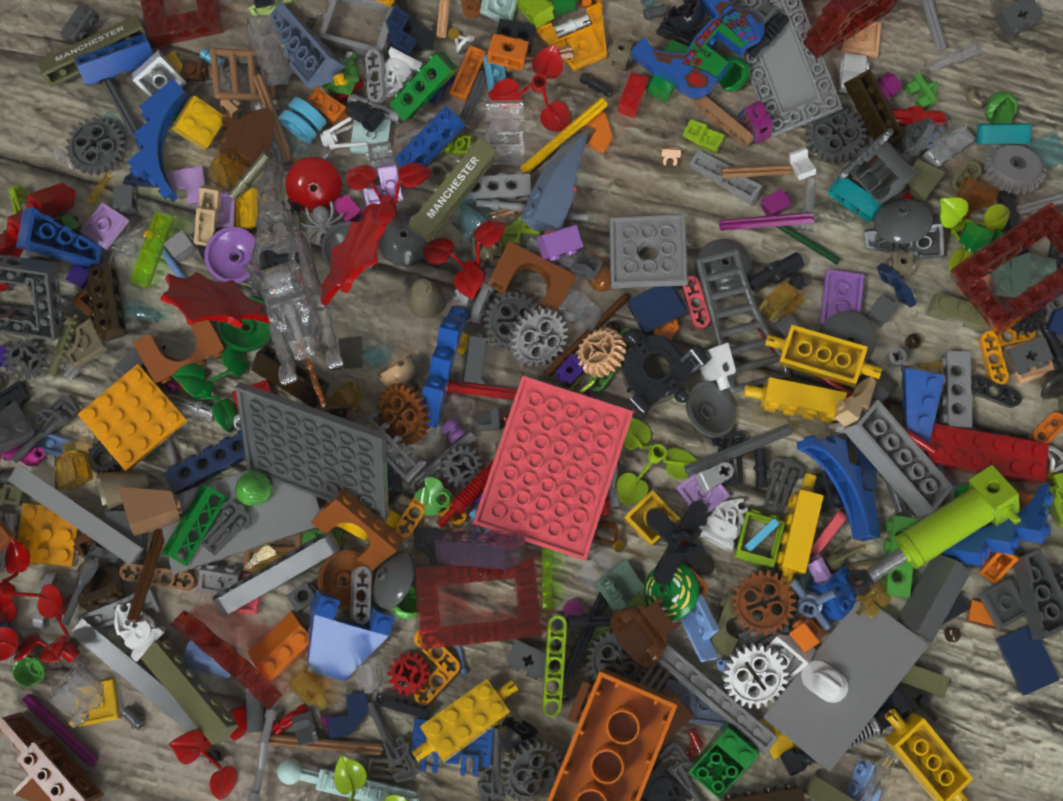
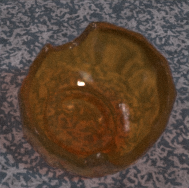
M602 264L594 281L586 280L593 290L604 292L611 289V270L609 265Z

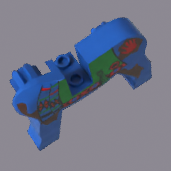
M701 0L704 9L712 20L697 34L686 54L655 50L649 45L648 40L643 37L631 50L632 59L651 74L671 82L681 94L690 98L704 97L713 90L728 70L729 62L716 53L717 41L722 42L739 56L745 54V50L760 42L764 35V23L758 14L735 7L729 0Z

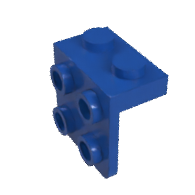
M841 566L827 581L812 582L807 586L809 592H815L819 596L832 589L837 591L838 596L823 603L821 613L827 620L843 619L854 608L856 601L860 599V596L854 595L849 587L847 577L850 571L847 566Z

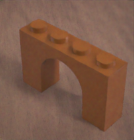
M509 241L487 286L504 294L515 273L526 269L536 271L544 278L547 286L546 295L540 306L543 309L547 306L559 313L577 275L573 274L569 269L557 266L553 261L542 259L537 253L522 248L520 244Z
M207 320L190 325L196 337V349L187 359H174L167 355L154 332L133 342L154 383L161 381L164 384L172 379L171 375L186 364L197 363L202 365L207 362L206 358L210 356L216 358L222 354V351L227 346L220 338L213 321Z
M345 487L320 508L311 521L325 535L336 525L344 522L352 523L362 528L368 535L370 542L363 547L356 561L362 566L369 568L371 572L394 554L404 539Z

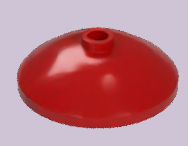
M307 157L297 161L290 168L286 177L285 187L292 203L298 202L302 205V211H305V207H308L309 213H313L317 206H323L329 210L331 208L330 201L334 205L341 195L342 180L338 170L329 161L319 157ZM312 184L317 186V189L314 191L310 189Z

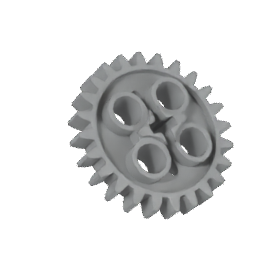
M539 306L538 310L532 307L531 313L525 310L524 317L519 315L520 321L513 322L516 327L510 328L513 335L508 336L511 340L508 343L512 348L510 352L522 364L526 363L529 367L532 364L538 367L539 362L544 366L545 360L552 362L551 357H557L556 352L563 351L561 345L567 344L563 339L568 338V335L564 333L568 328L565 326L566 321L562 319L563 317L554 309L551 310L547 306L543 309Z

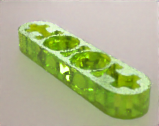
M542 547V611H552V550Z

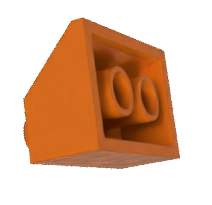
M290 611L247 652L255 667L269 682L275 681L308 650V628Z

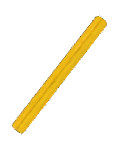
M603 97L598 99L520 166L521 172L529 174L564 142L606 108L607 101Z

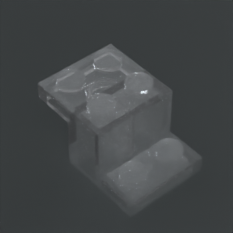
M523 100L486 101V143L497 150L498 156L492 165L524 164Z
M79 660L51 689L50 703L68 716V724L75 728L78 724L82 725L88 719L89 713L93 708L96 710L103 703L104 684L87 672L86 664Z

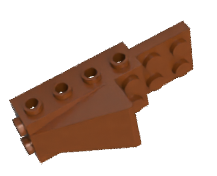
M22 712L0 718V732L12 741L13 747L17 751L22 753L16 760L20 763L21 769L29 773L12 791L14 795L29 801H99L104 796L102 791L53 736L44 738Z

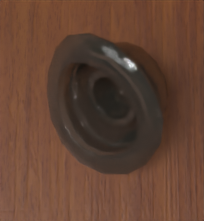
M1050 370L1041 377L1040 387L1042 390L1040 397L1042 399L1049 400L1063 395L1062 371Z

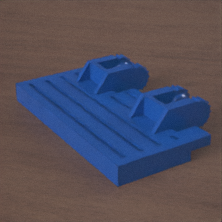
M414 719L411 751L426 742V737L421 731L420 726L428 721V719ZM494 727L445 763L459 765V757L462 755L461 776H465L467 771V757H474L473 777L478 776L480 757H482V767L490 768ZM411 752V757H412V759H413V760H416V758L414 757V755H413L412 752ZM436 752L434 753L432 764L433 773L438 772L439 756ZM427 756L421 760L420 772H425Z

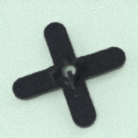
M697 500L690 504L679 526L658 508L649 509L646 513L647 525L668 544L653 573L657 584L666 585L670 582L682 558L701 575H710L713 572V559L705 552L701 545L693 541V538H698L702 533V529L699 527L706 516V506L702 501ZM680 540H685V546H680Z

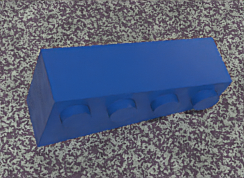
M34 207L23 210L17 248L87 268L99 265L101 246L82 235L74 233L67 226L60 225L48 215L45 216L38 212L39 210Z
M901 364L903 426L929 443L945 375L940 371Z

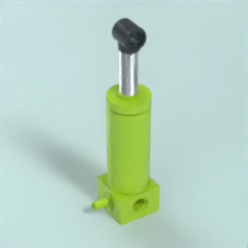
M993 465L989 466L968 480L970 489L896 535L894 540L897 550L892 552L890 556L884 557L870 568L851 571L847 577L851 592L857 596L866 595L870 590V586L874 585L876 580L905 562L918 569L990 522L996 527L1008 519L1014 524H1018L1021 521L1017 515L1020 512L1019 493ZM857 581H863L862 584L855 585Z

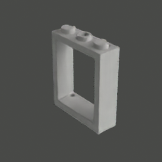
M329 0V7L324 12V22L318 30V37L330 48L352 52L364 57L370 49H376L383 54L385 59L391 40L386 20L397 4L393 3L391 7H388L375 0ZM340 1L387 13L376 47L329 35Z

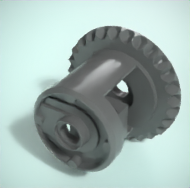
M891 127L884 131L870 145H865L855 155V159L837 175L841 179H844L849 174L853 175L878 204H883L892 196L895 197L916 174V170L889 143L888 138L893 134ZM877 154L879 159L868 167L865 162H868ZM893 172L896 177L885 185L883 181Z

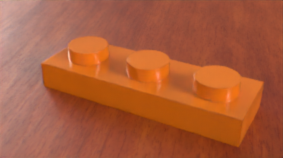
M469 46L450 89L449 96L466 102L477 74L483 65V57L487 54V51Z

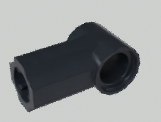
M351 101L348 104L346 116L360 122L369 132H374L385 120V115L378 108L373 107L369 109L356 101Z
M272 250L262 251L259 254L260 273L265 277H273L277 275L278 271L301 269L299 252L276 254Z

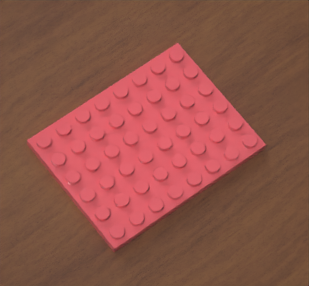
M522 376L473 524L586 561L634 411Z

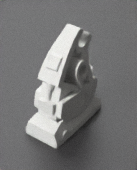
M390 47L388 52L390 57L384 62L386 97H392L397 92L402 91L405 87L404 84L413 78L414 75H417L416 71L423 66L422 62Z
M744 500L724 501L715 507L711 516H708L706 525H700L699 528L702 529V533L699 537L731 552L734 547L733 540L738 537L743 525L744 518L742 514L748 511L747 507L744 510L738 508V504L743 503Z
M131 602L126 603L128 606L127 611H123L121 608L122 604H118L114 621L116 633L121 635L125 640L124 644L133 650L131 657L137 662L154 640H158L167 629L163 626H157L154 619L143 611L137 623L129 622L127 616Z

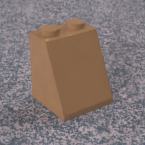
M129 487L118 488L134 536L180 521L179 515L183 514L178 496L173 497L172 491Z

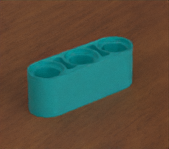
M977 124L976 144L1031 143L1032 124Z
M837 177L827 190L833 199L868 222L874 220L876 212L883 206V204H878L867 191L846 177L844 179Z

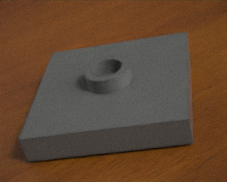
M1011 577L1005 578L978 593L997 630L1008 626L1026 615L1021 595Z

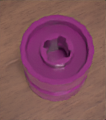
M885 72L876 81L887 102L889 97H894L902 89L898 78L890 72Z

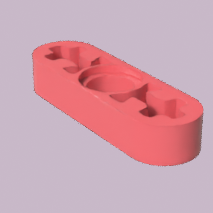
M687 276L688 281H691L692 284L695 283L693 287L694 294L690 296L688 294H691V288L686 287V285L682 286L693 326L698 330H703L710 323V316L698 278ZM693 298H698L701 301V306L693 307L690 301ZM699 311H701V318L706 319L703 325L700 322H696L699 318Z
M840 509L813 541L810 557L822 551L847 518V515Z

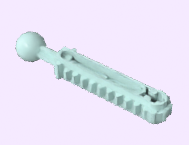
M293 758L283 760L277 768L278 778L287 785L295 784L300 780L317 784L315 790L348 798L351 797L352 791L349 794L343 795L336 789L334 770L321 768L320 772L304 769L299 761ZM371 779L366 780L363 788L356 790L354 799L360 801H384L390 795H400L408 801H419L420 798L416 797L417 791Z

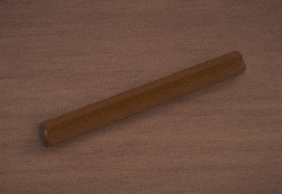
M156 529L127 616L129 622L137 623L139 621L164 543L162 529Z

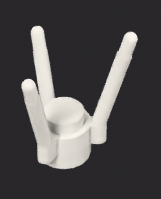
M351 117L320 134L324 147H329L330 150L343 147L366 146L367 142L336 144L339 141L337 134L353 128V124L338 129L351 121Z

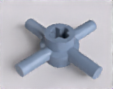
M796 579L791 580L789 584L800 598L798 606L795 607L796 610H790V614L794 617L799 614L808 618L815 617L825 631L830 629L831 625L821 613L824 602L838 596L837 591L832 589L820 596L815 592L806 593Z

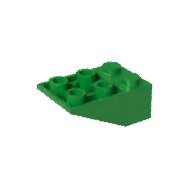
M726 721L711 738L688 773L720 799L760 755L759 750Z

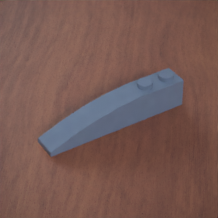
M280 1L270 17L276 31L280 34L279 39L286 49V56L291 61L289 63L291 68L308 88L334 81L333 76L340 74L345 67L343 63L292 10Z
M585 133L574 134L560 146L543 169L531 191L520 220L534 231L561 230L575 195L573 187L578 181L576 173L577 169L581 167L579 158L583 155L587 138Z

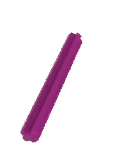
M812 212L723 219L719 220V229L725 231L812 224L814 217Z
M27 694L22 699V703L88 766H94L98 762L99 758L32 694Z

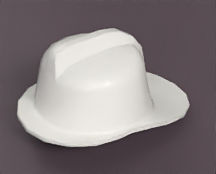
M816 660L811 661L801 672L803 684L824 701L836 703L845 698L848 692L846 678L827 663Z

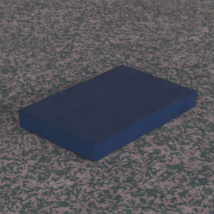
M1029 625L995 639L1022 696L1060 680L1041 639L1032 640Z

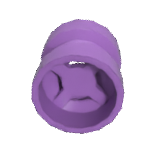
M455 418L449 420L440 429L444 435L449 437L452 445L467 433L458 426V421Z

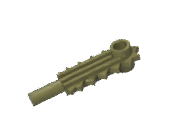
M75 311L70 315L66 313L62 318L64 326L53 354L54 359L48 374L56 376L62 358H65L75 328L81 324V319L77 318L78 315H76Z

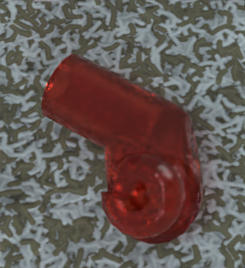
M695 727L686 731L690 739L686 756L690 759L698 757L703 746V742Z

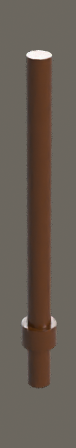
M623 294L561 355L558 354L553 359L554 362L544 373L549 377L561 367L569 356L579 348L578 345L583 344V339L588 337V333L593 334L594 329L598 330L629 299L628 296Z

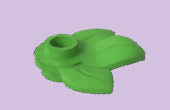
M425 477L426 487L419 489L414 494V497L425 505L424 514L429 516L438 514L441 508L448 507L449 503L453 500L452 493L443 487L439 479L434 477ZM444 494L447 499L445 501L441 500L440 495Z

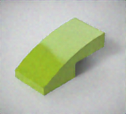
M690 119L682 134L693 143L714 153H718L725 140L724 134L708 129L706 124Z

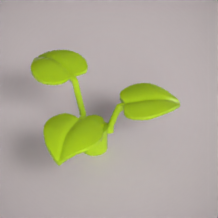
M959 197L939 199L941 224L946 228H950V233L958 241L960 236L957 234V231L963 230L965 223H968V221L981 224L995 231V229L1002 230L1009 219L1010 210L1003 204L990 206L984 214V222H977L962 218L968 212L966 200ZM961 244L963 250L956 249L949 261V277L953 280L968 273L975 263V254L965 250L963 244Z
M633 417L631 418L623 445L629 450H635L638 446L641 449H649L647 453L649 463L638 477L632 473H625L618 478L616 491L620 502L624 505L637 504L647 495L648 484L640 479L653 463L657 464L663 459V462L667 463V473L672 478L680 480L688 477L684 466L697 461L693 455L680 448H672L666 452V448L661 444L644 446L651 439V431L644 422Z
M341 756L336 764L334 773L335 787L343 795L349 794L352 791L348 801H357L354 800L356 790L363 788L367 780L366 770L359 762ZM390 795L384 799V801H408L400 795Z

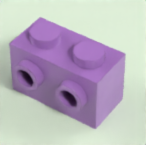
M577 225L536 238L542 259L549 258L550 261L561 258L560 254L566 253L567 256L578 253L577 249L583 247Z

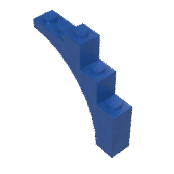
M171 79L139 106L143 111L141 115L147 123L133 133L138 139L135 142L141 150L127 161L131 166L129 170L136 178L140 176L144 181L148 179L153 186L157 184L160 188L158 192L164 199L169 198L172 202L179 197L172 189L165 173L163 146L172 119L189 100V96L174 79Z
M452 305L447 317L443 319L439 327L437 347L431 357L429 376L423 388L422 397L425 396L423 402L424 404H429L426 410L431 411L427 415L431 421L427 424L434 428L438 427L442 418L452 367L463 331L470 316V310L462 306Z
M836 435L827 436L826 439L806 436L804 440L796 442L797 450L813 458L825 470L835 485L846 509L853 540L865 542L881 538L874 492L863 489L860 466L849 462L846 440L838 438Z
M1041 484L1032 500L1017 513L1021 519L1018 524H1014L1008 519L997 527L992 525L981 528L940 555L957 560L958 562L983 566L985 559H988L990 556V551L1013 555L1015 549L1020 546L1021 540L1044 544L1046 536H1050L1051 524H1048L1047 518L1049 505H1052L1054 502V493H1051L1050 485Z

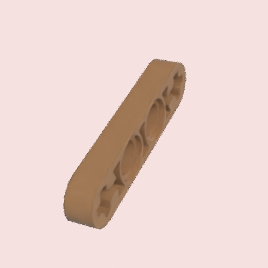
M704 96L694 99L693 103L699 111L742 146L747 147L754 140L753 135L708 97Z
M126 563L120 568L119 575L125 581L138 583L139 580L137 578L140 579L144 565H130ZM131 567L132 571H137L139 573L138 576L129 575L128 578V574H125V571L129 570ZM156 567L150 585L191 590L196 585V577L188 572L178 573L179 576L177 577V574H172V570ZM166 573L172 575V581L169 584L163 582V575ZM187 576L191 580V583L187 584L186 587L185 583L177 582V578L186 579Z

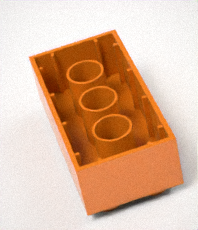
M601 669L547 801H640L678 706V700L610 670Z

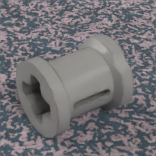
M901 348L892 349L885 356L886 365L892 369L899 367L906 361V352Z

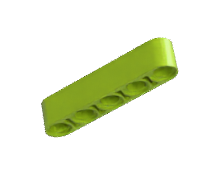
M559 615L549 618L546 634L542 709L545 714L551 717L557 716L562 708L567 622L565 618ZM554 619L561 620V629L554 630L552 628V621ZM554 639H558L561 642V647L556 651L550 647ZM552 660H558L560 664L556 671H551L549 668V663ZM555 680L558 683V688L556 691L551 692L548 690V683ZM550 701H554L557 704L554 712H548L546 709Z

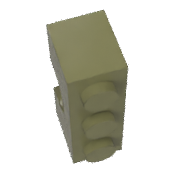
M937 292L931 297L926 315L943 321L946 319H956L963 322V327L983 332L989 327L993 309Z
M731 592L727 593L726 596H722L719 604L722 607L719 614L716 613L714 617L719 630L710 638L716 653L731 658L730 653H733L738 640L730 636L726 630L728 620L739 617L738 614H732L736 607L730 606V604L735 603L736 600L731 598V595H735Z

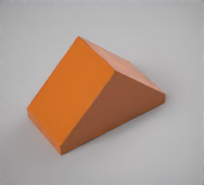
M990 551L989 558L985 560L978 574L996 584L1019 560V556Z

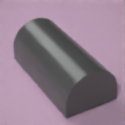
M263 690L247 691L248 733L263 731Z

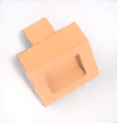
M222 99L220 101V113L227 118L238 119V113L241 111L239 106L242 103L239 100L230 102L228 99Z
M662 146L661 156H664L663 164L666 165L667 159L672 158L673 166H676L677 158H680L681 155L680 147Z

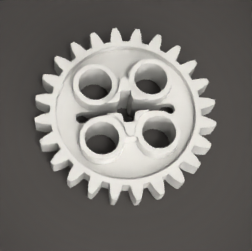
M751 643L749 649L744 644L743 651L736 648L737 655L735 656L730 653L732 661L726 660L725 663L728 668L722 669L727 674L722 676V679L726 681L723 685L725 689H729L727 691L729 696H733L735 702L739 700L741 706H744L747 702V706L750 709L753 704L759 709L760 703L767 707L768 700L775 703L773 697H780L778 691H785L786 689L782 684L788 683L784 677L789 675L787 670H783L787 665L785 662H782L784 660L782 656H777L778 652L775 649L771 651L769 645L764 649L762 643H759L757 648L754 643ZM757 659H762L759 665H754ZM745 662H749L766 689L763 690L745 665ZM741 670H745V671H746L743 676H741V677H738V676H737V674H738L739 671H741ZM768 675H773L770 681H765ZM750 687H757L754 692H748Z

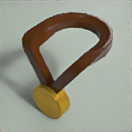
M609 520L598 522L593 538L601 543L611 544L614 551L621 552L624 549L625 543L618 539L617 524ZM604 525H608L614 530V541L598 537L596 535L597 530Z

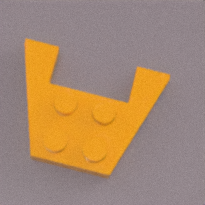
M601 2L586 8V14L589 16L592 24L588 27L558 38L551 23L536 29L537 35L549 47L557 45L558 49L572 47L574 56L563 61L573 71L607 58Z

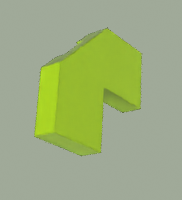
M520 216L514 223L506 227L501 239L502 250H505L509 241L520 244L521 234L540 236V231L531 229L520 220Z

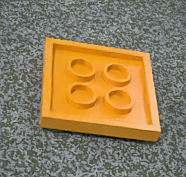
M23 503L17 540L28 549L30 563L74 567L76 553L73 548L75 545L73 539L78 537L79 529L44 505Z

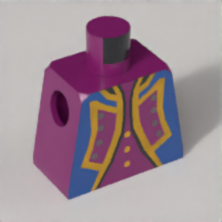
M757 101L743 108L738 117L744 128L753 135L754 140L752 143L755 145L770 138L773 122L762 101Z

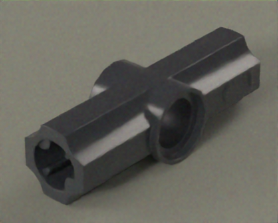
M795 252L780 261L776 260L770 263L764 270L748 278L751 290L757 293L772 284L776 285L782 282L788 275L805 266L803 258Z

